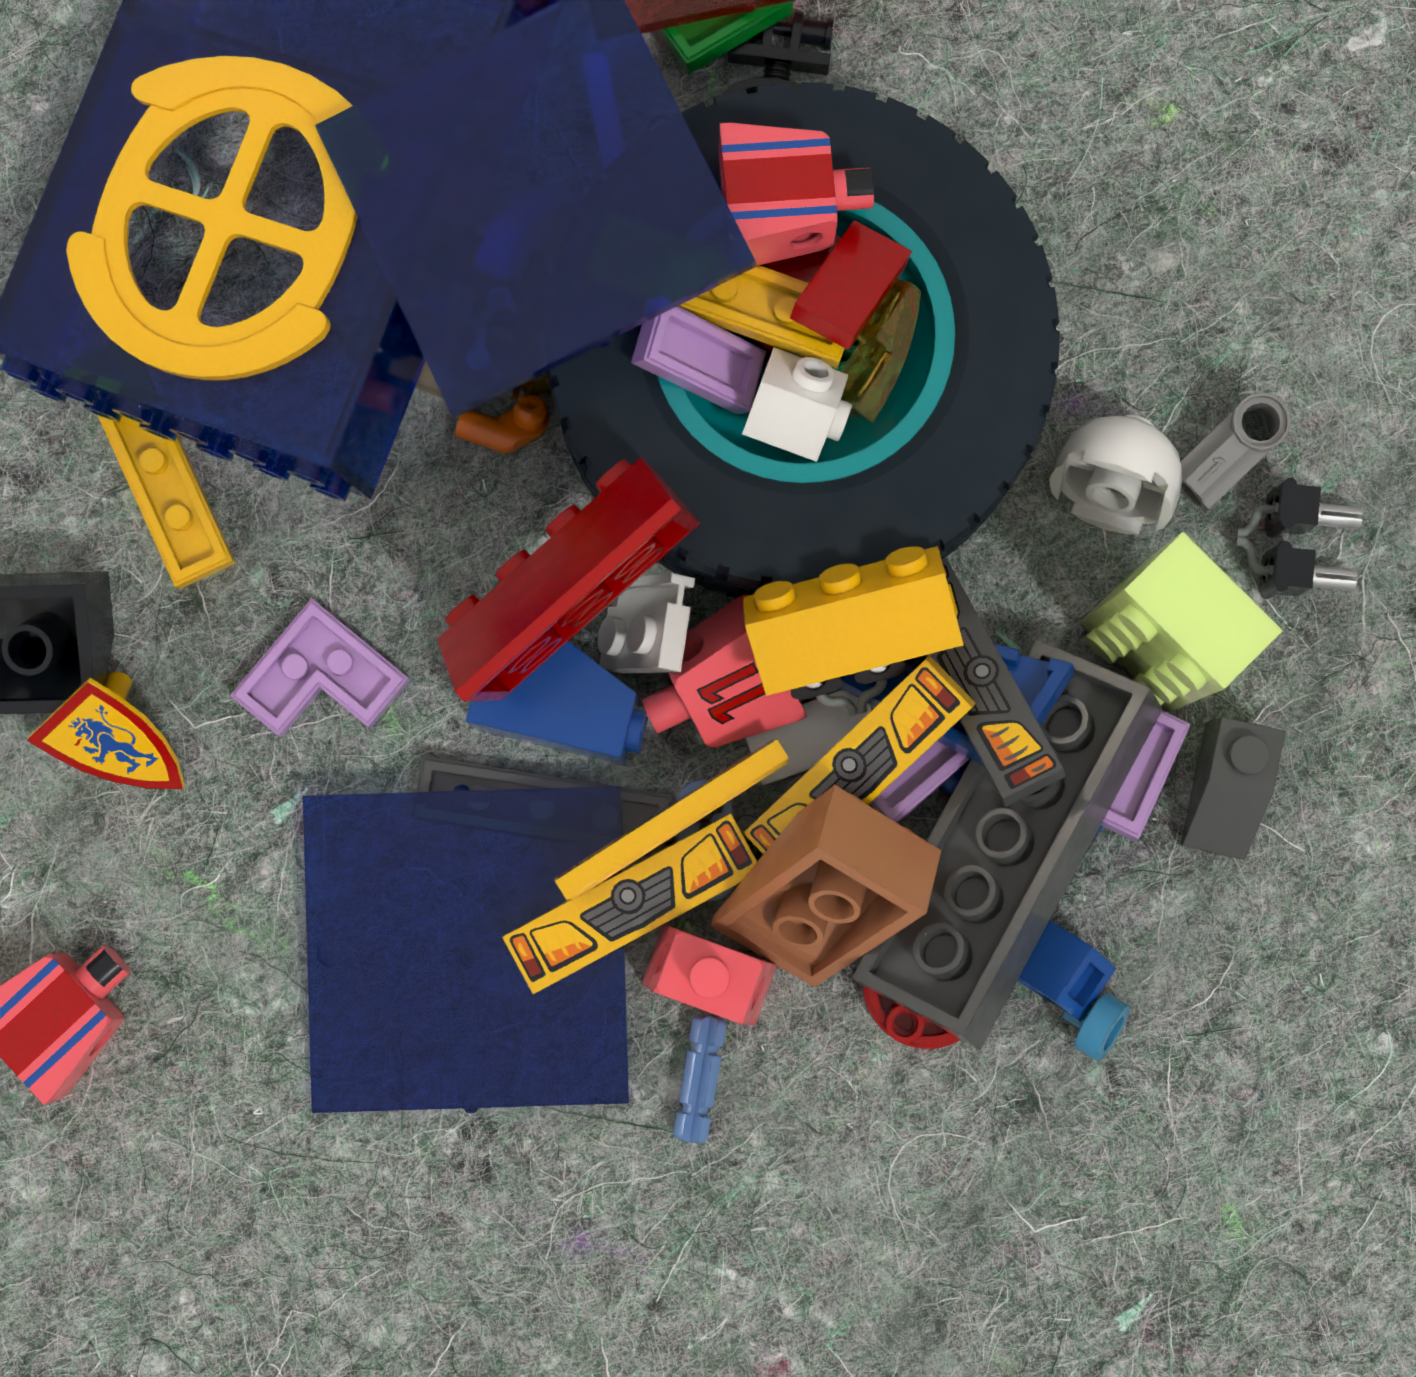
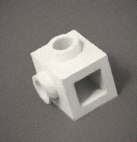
M773 347L742 435L817 462L826 438L839 441L847 422L852 404L841 400L848 374L833 369L829 364L813 357L802 358Z

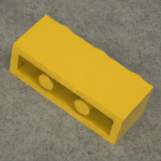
M917 546L901 548L890 553L883 561L860 567L855 564L836 565L822 572L818 578L793 585L788 581L768 583L758 588L753 595L743 597L745 628L766 696L963 646L938 546L925 550Z

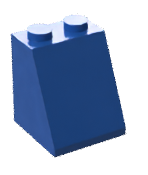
M568 641L503 700L470 702L465 722L480 732L625 765L628 751L637 754L641 752L648 717L646 716L647 711L638 710L640 704L636 692Z

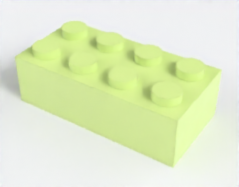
M1184 532L1180 533L1135 568L1080 622L1089 631L1085 636V640L1092 650L1109 664H1113L1118 660L1135 677L1134 681L1152 689L1159 704L1163 705L1169 712L1224 690L1283 631Z

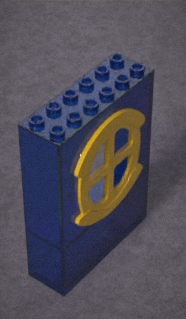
M123 0L0 297V359L3 361L0 371L30 384L28 387L30 390L49 399L65 403L67 397L85 403L83 408L96 415L115 422H120L122 416L139 422V428L169 441L175 442L179 435L196 442L195 447L226 461H232L234 455L253 462L252 468L283 481H289L292 474L310 482L309 487L328 497L346 502L348 494L351 492L371 499L563 14L564 7L561 1ZM232 111L249 115V126L224 188L216 198L205 199L150 180L149 171L159 154L176 137L191 126L212 116ZM282 127L293 128L306 138L320 166L324 185V211L319 227L312 231H303L251 214L246 210V200L275 131ZM142 205L201 223L205 229L203 240L176 305L166 311L155 308L145 298L136 282L130 264L128 251L129 220L134 209ZM235 238H247L303 258V269L294 283L281 297L258 314L246 320L222 327L207 326L202 323V309L228 245Z

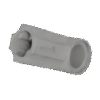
M1262 392L1251 394L1236 405L1180 461L1182 469L1181 493L1204 512L1211 509L1262 458L1283 442L1289 433L1291 425L1290 412L1285 403L1275 395ZM1245 412H1259L1267 418L1271 429L1267 440L1258 441L1247 436L1242 426V418Z

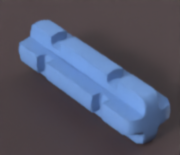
M695 1015L692 1019L689 1041L693 1042L692 1050H687L679 1102L683 1103L682 1111L677 1110L674 1126V1136L681 1141L705 1143L708 1139L711 1116L707 1115L708 1108H713L721 1055H717L718 1047H723L726 1032L725 1020L719 1017Z

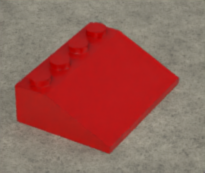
M642 457L632 465L626 459H623L609 469L595 485L601 492L582 510L576 504H573L561 512L545 529V532L551 537L532 555L525 549L516 553L495 573L494 576L500 583L481 600L476 594H472L446 616L444 620L450 628L437 641L454 690L464 702L503 700L701 524L660 475Z

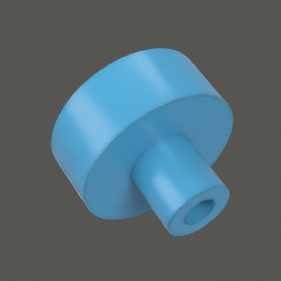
M1106 992L1094 1006L1090 1007L1081 1022L1066 1012L1063 1013L1062 1018L1080 1028L1075 1041V1048L1099 1062L1106 1056L1120 1035L1129 1016L1131 1006Z

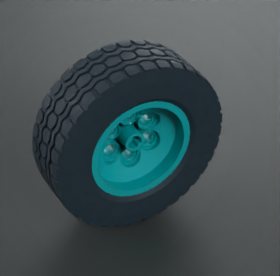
M789 82L757 86L756 93L747 94L746 88L714 97V104L708 107L705 106L704 102H701L675 115L673 124L668 127L663 122L638 140V149L633 152L629 148L605 173L607 180L604 183L599 180L580 208V214L582 215L580 218L575 217L561 247L562 256L556 261L549 289L551 297L547 303L545 324V353L548 380L567 448L584 484L590 490L592 497L595 498L601 493L595 485L609 469L623 459H626L632 465L642 457L701 522L697 528L659 560L658 563L674 574L678 573L695 578L694 584L713 592L717 590L726 593L728 597L737 598L745 593L753 595L758 588L776 581H788L793 585L818 578L825 570L840 564H855L860 567L883 561L890 553L905 547L917 546L925 550L938 546L941 559L946 558L958 546L967 541L985 522L1009 491L1026 465L1030 454L1034 451L1046 422V414L1050 410L1057 380L1055 369L1059 366L1060 332L1056 330V326L1059 324L1055 287H1050L1049 282L1053 279L1043 245L1037 246L1035 244V241L1038 239V233L1023 206L1016 207L1014 204L1017 199L1016 194L997 170L991 174L987 169L989 161L966 140L960 144L954 139L956 132L929 115L925 120L918 117V109L888 97L886 103L876 100L877 93L849 86H845L844 92L833 90V84L801 82L800 88L790 89ZM720 123L823 131L830 137L833 170L871 167L874 184L873 208L837 211L836 234L842 238L855 220L912 251L907 266L866 324L872 330L874 340L866 346L858 347L852 345L849 350L844 349L838 368H833L848 374L846 383H853L859 386L864 392L866 401L860 407L850 410L839 441L826 438L817 462L742 435L750 412L737 415L632 364V357L648 301L587 280L589 266L610 212L727 254L718 160ZM892 289L916 296L917 307L910 339L901 365L884 400L879 401L876 351L885 326ZM724 329L767 351L755 392L756 396L772 351L763 347L755 339Z

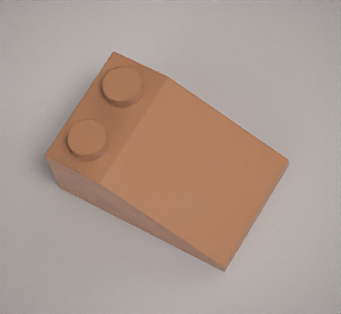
M833 785L796 814L713 915L710 926L811 986L816 987L927 914L942 850L917 836L912 830L901 826L865 804L857 796Z

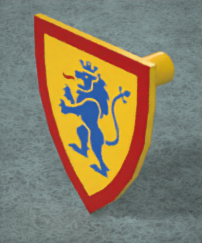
M111 672L106 679L105 686L89 678L39 725L26 740L49 755L82 772L115 783L148 789H184L185 786L179 760L162 732L142 712L126 701L133 682L128 675L122 672Z

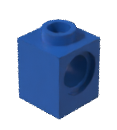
M1049 921L1018 981L1081 1022L1117 968L1091 945Z

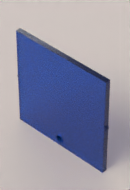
M560 0L470 47H460L456 54L315 125L449 411L454 417L597 346L606 347L611 344L613 338L757 267L756 261L624 0Z
M460 784L454 788V791L303 796L312 1113L463 1108L467 1113H475L479 1108L629 1103L625 945L541 991L532 994L502 938L505 934L568 901L557 886L554 878L621 836L620 786L470 790L467 785Z

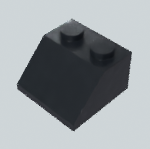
M109 571L0 574V714L53 713L89 678L105 686L114 638Z

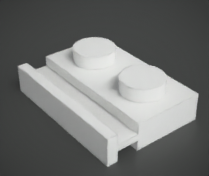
M674 573L641 576L618 597L617 606L608 607L607 617L599 629L598 649L601 652L599 665L607 671L620 674L681 672L691 608L683 606L682 602L684 589L694 588L695 578Z

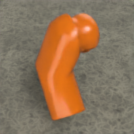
M535 395L519 397L517 405L498 418L465 407L458 419L455 437L500 453H513L542 436L549 423L548 408L546 403Z

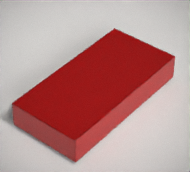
M854 220L795 302L790 319L849 350L907 266L912 251Z

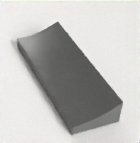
M1038 639L1027 657L1049 662L1050 658L1073 663L1074 676L1040 726L1062 764L1066 777L1005 806L984 766L970 760L927 839V842L942 850L927 914L864 954L852 976L859 984L908 1009L981 1050L1163 710L1150 687Z

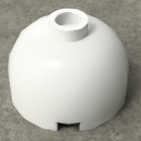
M1137 415L1105 416L1084 423L1071 434L1056 459L1049 482L1051 493L1057 501L1062 491L1067 498L1074 502L1070 513L1080 520L1103 530L1123 534H1139L1143 524L1157 522L1155 531L1165 528L1171 520L1180 497L1182 469L1176 448L1149 420Z

